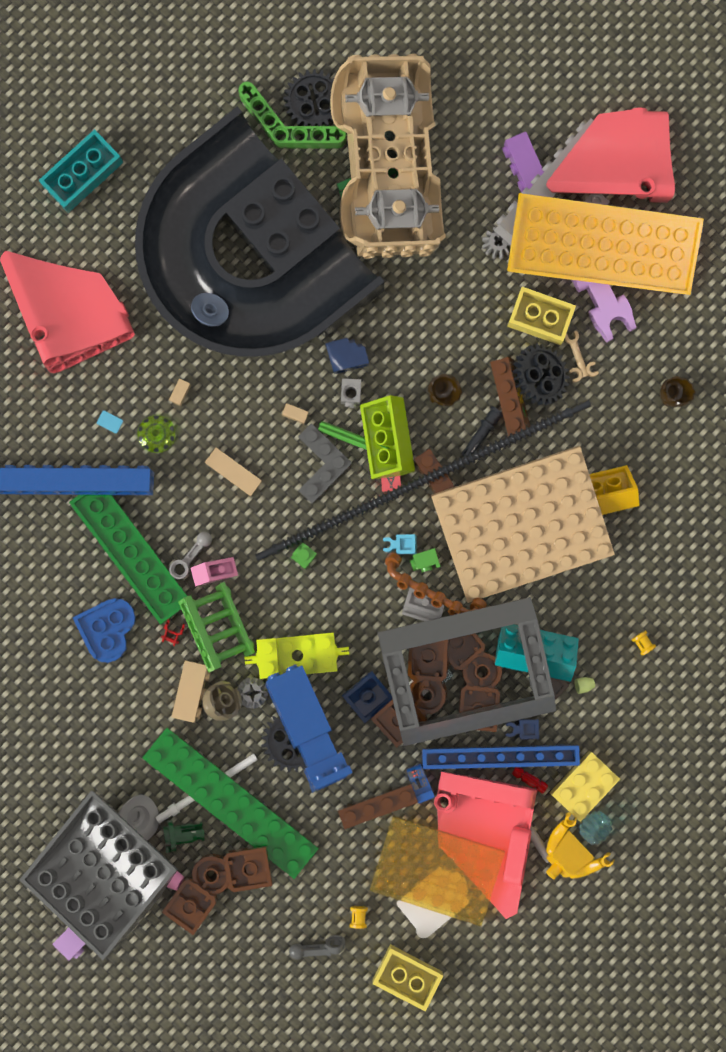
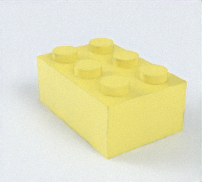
M521 287L507 327L561 346L576 306Z
M588 751L580 759V766H574L551 790L550 794L581 822L615 786L620 778L598 757Z
M390 944L373 978V985L426 1012L443 978V972Z

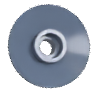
M201 293L192 301V313L201 323L208 326H218L227 320L229 315L228 306L219 296L211 293Z

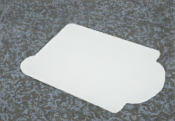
M439 866L397 901V906L416 928V933L420 938L429 937L469 903V899L466 897L468 892L466 879L455 870L445 871L443 867Z

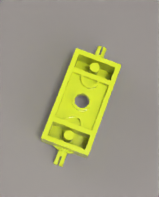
M334 633L256 640V656H244V659H252V661H245V665L257 663L260 679L268 678L277 672L280 675L286 673V669L295 664L298 667L302 665L306 674L338 671V656L349 655V651L341 652L349 650V647L337 648ZM295 650H300L303 653L301 661L293 660L292 653Z

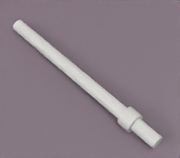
M252 754L224 773L232 777L258 759L255 754ZM187 796L178 803L169 805L167 810L155 818L158 823H161L170 816L174 817L179 814L181 809L195 800Z

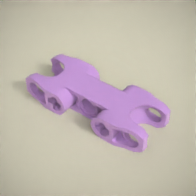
M572 280L578 292L587 289L595 306L594 309L588 311L595 329L606 342H610L613 339V334L610 330V322L613 320L622 321L630 332L636 329L632 308L624 295L616 298L608 284Z

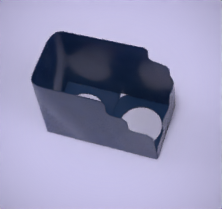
M348 338L325 344L334 375L369 366L365 346L356 344L354 339L348 340Z

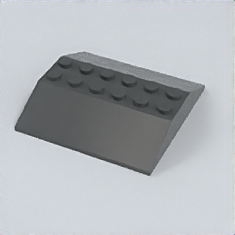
M91 790L21 877L20 881L102 960H105L157 902L178 869L98 794Z

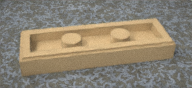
M215 448L205 461L208 466L249 496H252L262 483L259 478L218 448Z

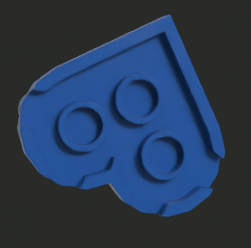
M114 598L73 617V620L92 657L100 662L110 663L122 657L127 650L125 634L134 627L136 616L133 607L123 599Z

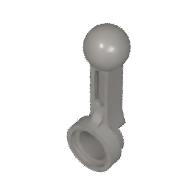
M208 532L198 534L197 542L184 559L175 560L171 563L169 571L174 578H185L189 573V566L203 547L211 544L212 537ZM177 564H182L185 567V572L182 575L177 574L175 571Z

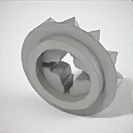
M252 677L243 680L237 689L242 698V705L247 708L260 707L268 696L265 683L258 678ZM251 684L255 691H261V693L254 696V701H252L250 695H244V693L250 691Z

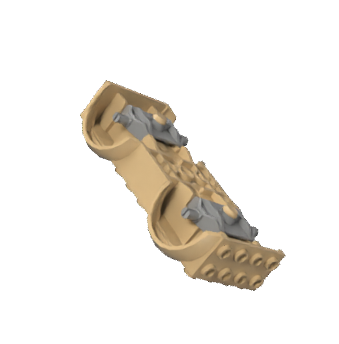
M377 54L370 55L369 57L352 55L348 57L347 61L341 65L336 73L330 98L333 122L337 128L347 133L351 180L343 191L340 204V223L343 235L346 240L357 246L358 256H363L364 259H371L382 255V258H391L393 255L410 257L412 254H419L421 257L430 256L440 245V242L446 238L442 217L440 178L432 174L428 131L435 127L432 106L430 64L424 59V56H418L417 54H409L407 56L391 54L388 57H380ZM392 131L395 134V139L393 141L386 140L385 132ZM394 150L397 153V157L390 158L387 155V151ZM391 168L398 171L399 175L395 179L388 176V170Z

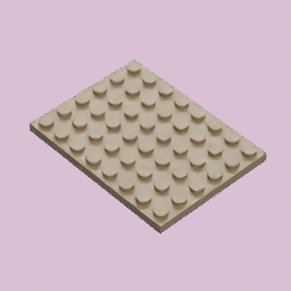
M580 445L431 495L467 603L472 602L474 598L482 599L615 555Z

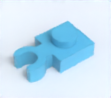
M416 534L396 535V540L389 537L383 538L384 542L391 543L389 548H383L385 552L389 553L396 549V554L398 555L417 554Z

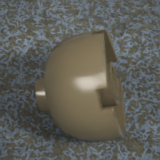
M220 681L211 685L205 691L202 704L205 713L210 718L217 721H226L238 715L237 713L242 707V698L239 691L230 686L231 683Z

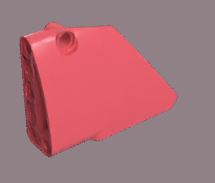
M441 771L438 792L434 800L438 815V846L472 880L504 918L508 919L518 913L532 831L530 827L537 789ZM442 797H446L449 801L446 808L440 803Z

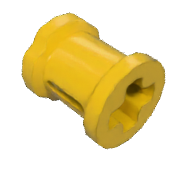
M646 630L631 639L639 647L641 656L656 648V645L652 644L646 635Z
M351 906L352 923H350V927L356 929L367 928L365 916L368 907Z

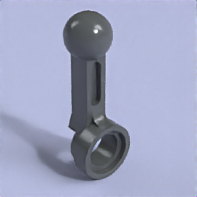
M331 935L326 939L325 944L303 946L301 944H293L289 949V954L295 960L308 956L340 954L345 949V939L341 935Z

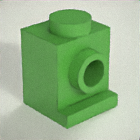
M302 543L294 551L291 558L306 570L316 558L317 553Z
M435 548L412 555L413 559L410 560L413 571L421 569L422 573L433 570L432 566L434 565L436 569L440 568Z

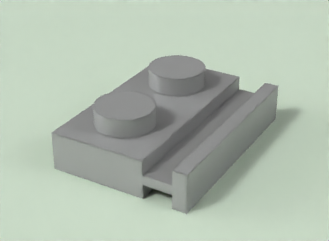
M409 588L402 615L422 621L441 618L444 605L436 608L431 604V598L425 596L423 599H419L414 595L415 590Z

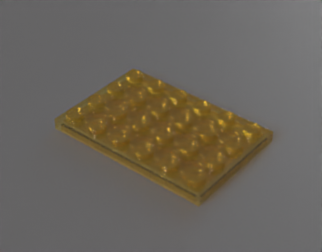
M392 816L369 891L482 926L505 851Z

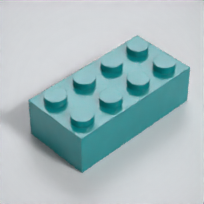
M94 129L41 177L39 182L63 209L69 213L119 168L123 161L120 155Z
M513 624L501 627L495 665L528 672L522 642L517 630L518 625ZM540 630L550 677L571 682L577 664L579 638Z

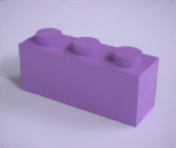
M527 132L505 140L504 147L502 148L505 157L509 158L512 163L510 168L513 175L517 174L519 179L517 183L521 192L526 187L530 189L533 186L530 182L537 174L541 176L544 173Z

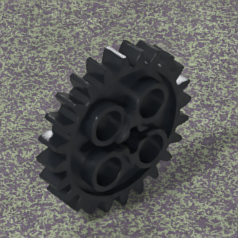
M316 69L313 70L312 74L306 70V75L304 76L299 72V79L292 77L294 84L287 83L289 89L284 90L287 96L283 97V101L287 102L284 104V109H289L286 113L287 116H292L291 122L298 120L297 126L302 124L304 126H322L323 124L329 126V121L334 123L330 104L334 78L330 80V73L324 76L323 70L319 74L316 73ZM310 84L313 87L319 112L318 116L315 114L313 101L311 100ZM319 86H323L326 88L323 92H318L316 90V88ZM304 90L307 92V94L305 96H299L298 92ZM323 104H328L330 108L327 110H323L320 108V106ZM309 108L312 111L309 114H304L302 110Z
M536 343L520 351L521 354L516 356L518 361L514 363L517 369L513 370V373L517 374V377L513 379L519 381L516 388H522L520 394L526 393L525 399L532 398V404L538 402L539 406L543 404L546 406L563 398L562 394L567 392L565 387L569 386L566 380L570 379L566 375L569 369L564 368L567 362L561 361L563 355L557 356L558 350L551 351L552 347H545L544 343L541 345Z
M273 716L274 723L267 722L270 728L263 729L267 736L261 737V739L266 740V743L262 744L261 747H267L268 749L263 754H270L267 761L274 759L273 767L280 764V771L287 767L288 773H290L292 768L297 773L300 766L305 770L306 765L302 756L297 757L292 744L287 742L290 739L281 719ZM281 730L285 733L283 741L275 739L276 731ZM284 749L292 750L293 757L291 759L283 757L282 752Z

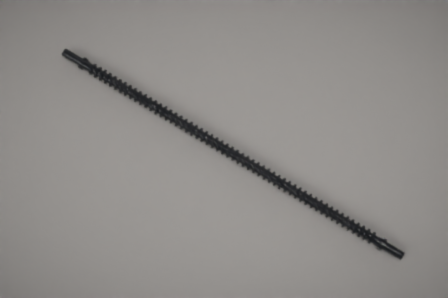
M586 400L571 408L569 406L560 413L557 411L556 415L546 416L545 420L541 419V422L536 421L535 425L531 423L530 427L526 426L524 430L521 428L520 432L510 433L509 437L505 435L504 439L500 438L498 442L495 440L494 444L484 445L483 449L480 447L479 451L469 452V455H464V458L459 457V460L456 461L454 459L453 463L448 462V465L444 464L442 468L439 466L438 470L428 471V474H423V477L413 478L412 482L408 481V484L403 483L402 487L398 485L397 489L393 488V491L388 490L387 494L383 492L382 496L377 495L378 498L373 497L372 501L368 499L367 503L362 502V505L358 504L357 508L352 507V510L342 511V514H337V517L327 518V521H322V524L312 525L311 529L308 527L307 531L297 532L296 536L293 534L292 538L287 537V540L283 539L281 543L273 544L272 547L255 554V556L260 561L273 554H279L284 549L289 550V547L293 548L294 544L304 543L305 539L308 541L309 537L319 536L320 532L323 534L324 530L334 529L333 526L336 525L338 527L339 523L349 522L348 519L351 518L353 520L354 516L364 515V512L368 513L369 509L379 508V505L383 506L384 502L394 501L395 497L399 499L400 495L404 496V493L409 494L410 490L414 492L415 488L419 489V486L424 487L425 483L429 485L430 481L434 482L436 478L439 480V477H445V474L450 475V472L454 473L455 469L465 468L466 464L470 466L471 462L475 463L477 459L480 461V458H486V455L491 456V453L495 454L496 450L506 449L507 445L516 444L518 440L521 442V439H527V436L532 437V434H537V431L542 432V429L545 428L547 430L548 426L558 425L559 421L563 422V419L574 417V414L591 407L589 400Z

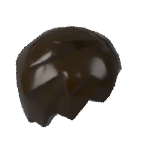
M441 374L432 378L428 386L431 402L442 406L454 405L455 402L460 400L462 395L459 381L450 374Z
M678 376L665 380L660 388V397L666 407L676 408L687 405L694 399L696 393L692 382Z

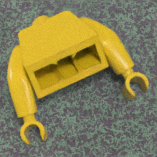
M570 812L566 814L565 820H562L554 828L548 840L546 848L548 855L546 858L552 865L546 873L552 879H555L559 874L565 878L570 877L572 879L584 877L605 866L610 867L615 862V860L610 862L606 859V857L610 856V852H607L603 858L593 860V855L570 831H567L570 827L575 826L577 822V817L574 820L568 819L571 815Z

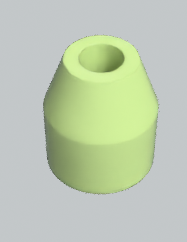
M582 677L575 679V689L578 694L589 692L595 688L593 678Z

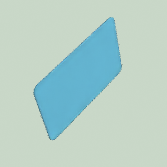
M102 411L97 421L98 425L114 433L118 432L123 423L122 419L106 411Z

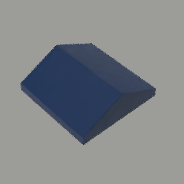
M372 671L342 695L364 723L393 699L392 695Z

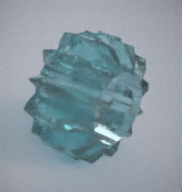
M593 811L591 815L587 814V818L582 820L583 824L579 826L581 829L579 833L591 845H598L601 841H605L607 836H610L609 832L613 829L611 827L613 823L606 814L601 811Z

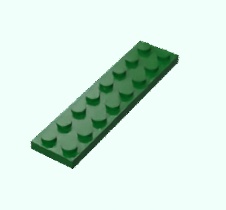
M78 495L69 502L160 625L181 610L178 601L187 597V594L112 495Z

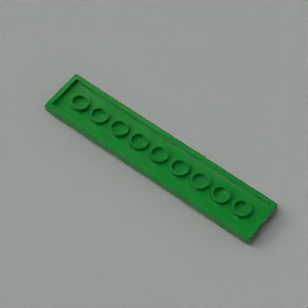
M168 727L143 756L142 759L254 848L266 846L269 860L293 879L296 878L319 849L314 843Z

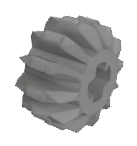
M493 227L492 232L487 231V237H483L482 241L485 244L482 245V249H488L486 255L488 256L492 253V259H495L496 255L503 259V254L506 256L510 255L511 245L494 231L496 227ZM495 240H497V242L498 240L501 241V246H499V244L498 246L494 245Z

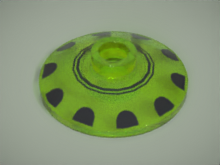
M153 415L141 422L137 435L139 443L145 450L152 453H161L172 446L176 432L174 425L169 419L161 415ZM158 430L159 435L153 436L152 432Z

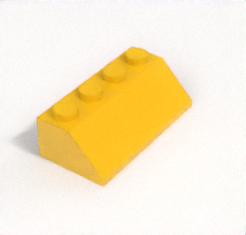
M627 465L589 474L602 515L639 506L638 487Z

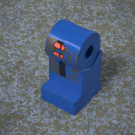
M421 764L406 769L418 803L420 804L434 798V793Z

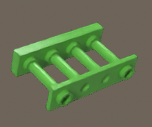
M225 582L215 587L217 591L197 600L192 599L190 595L178 601L208 673L220 668L221 661L241 652L246 657L255 653L254 644L246 633L231 598V590L226 586ZM218 599L221 600L224 610L205 618L200 617L197 611L198 607ZM228 616L232 625L231 628L212 636L207 634L206 625ZM234 634L236 635L240 645L219 654L215 653L213 643Z

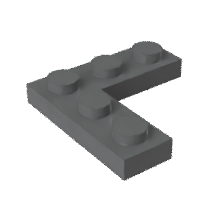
M311 423L298 438L325 464L298 491L313 504L346 471L352 462Z

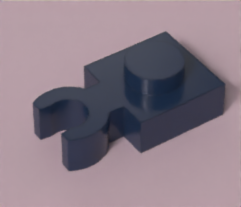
M539 719L519 720V725H515L512 722L505 723V726L513 727L512 733H506L507 737L519 734V739H539Z

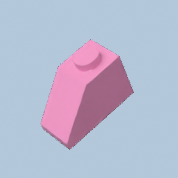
M234 557L205 562L191 567L195 586L238 576Z

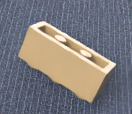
M185 660L171 718L193 723L200 719L202 714L200 703L207 690L204 689L205 681L209 682L211 672L208 673L205 664Z

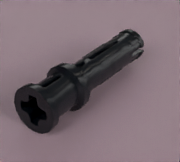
M490 406L489 413L480 421L481 426L461 453L463 457L464 455L468 456L469 452L474 453V450L478 451L489 433L496 429V424L501 417L503 418V413L500 410Z

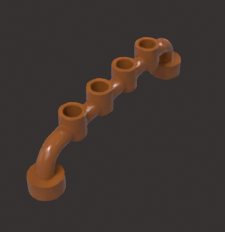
M389 553L385 559L387 571L392 578L398 581L397 586L400 589L405 590L409 586L415 590L414 595L417 598L423 599L427 596L432 599L431 604L434 607L440 608L442 605L448 607L450 615L487 607L483 599L474 598L470 604L471 610L466 609L461 602L451 601L446 598L444 593L434 592L429 589L427 584L423 582L417 583L412 580L410 575L397 572L395 569L402 562V558L398 554Z

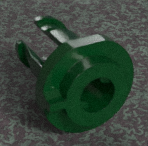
M169 820L167 821L168 826H163L166 853L175 852L176 845L193 843L198 840L205 841L202 822L173 826V821Z

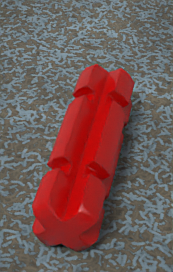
M520 767L514 768L513 776L518 779L521 778V781L533 788H537L541 793L546 792L548 784L543 781L540 782V779L527 771L524 772Z

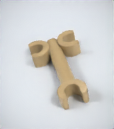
M574 331L575 339L570 340L566 334L564 340L567 344H570L578 368H572L569 371V374L573 372L578 374V378L572 380L573 383H577L581 378L595 377L599 372L593 373L590 371V367L594 366L595 362H590L585 366L577 343L579 334L577 331Z

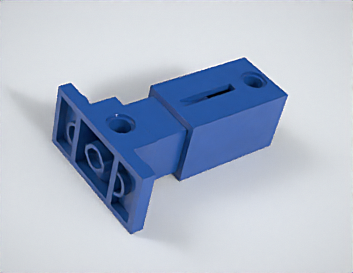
M295 664L288 667L285 671L286 673L280 675L277 672L270 675L265 686L293 748H298L307 767L304 773L310 784L309 787L312 793L347 778L353 772L350 766L347 765L342 752L337 754L329 737L331 728L303 666L298 667Z

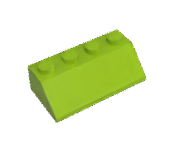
M389 395L361 404L360 410L371 479L402 476L415 472L404 398ZM379 445L389 447L390 449L383 448V447H381V446H379Z

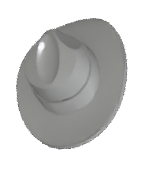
M141 794L132 797L122 806L118 813L146 840H149L158 828L159 823L155 818L159 815L155 803L146 795Z

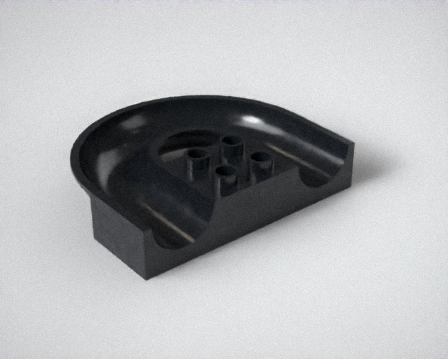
M238 106L168 162L156 176L142 202L135 231V253L139 275L145 291L160 315L175 330L192 342L209 350L238 357H262L287 352L313 340L320 334L326 339L384 292V280L371 272L359 259L345 240L339 226L282 158L279 160L266 148L254 133ZM223 216L270 271L271 274L261 279L246 280L229 274L221 267L214 255L213 235L217 224ZM201 293H211L219 296L228 306L229 315L227 320L218 326H208L201 323L192 313L191 304L193 299Z

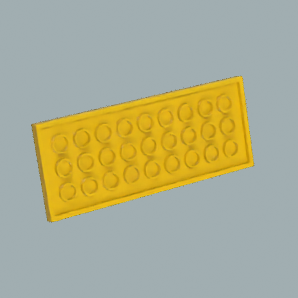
M519 193L507 271L691 295L704 219Z

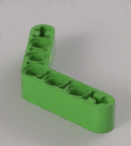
M243 82L239 86V96L242 103L276 147L338 149L345 145L346 132L336 126H284L252 83ZM245 91H247L248 93L251 92L252 100L250 99L247 93L244 94ZM256 105H262L263 109L260 111H256L254 107ZM270 119L275 121L271 126L265 124ZM280 134L286 136L284 140L276 139V137ZM298 134H302L305 136V138L300 141L295 139V137ZM321 134L324 138L318 141L314 139V136ZM336 135H340L339 140L335 139Z

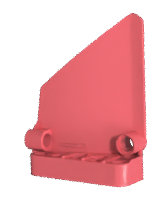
M640 107L599 114L546 183L547 188L552 193L635 195L639 199L649 197V202L668 203L673 198L675 192L668 112L647 111L646 108ZM641 185H645L648 188V192L643 191Z
M5 251L0 257L1 264L30 336L35 342L44 366L50 373L61 372L134 337L135 333L123 302H119L100 273L61 266L10 251Z

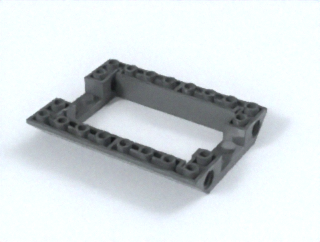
M531 597L377 632L404 746L556 711L554 691ZM518 624L517 630L522 642L529 673V683L534 698L530 696L418 722L402 650Z

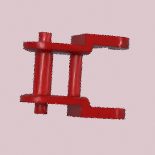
M169 618L164 626L165 634L161 638H163L162 642L165 640L169 641L175 647L179 643L177 641L179 635H183L186 624L183 623L180 633L168 629L171 620ZM168 632L176 635V638L167 637Z

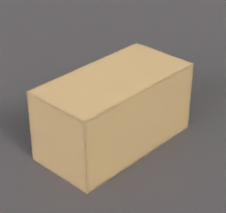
M179 379L169 401L181 406L191 384Z
M287 403L282 413V416L305 424L309 415L308 411Z

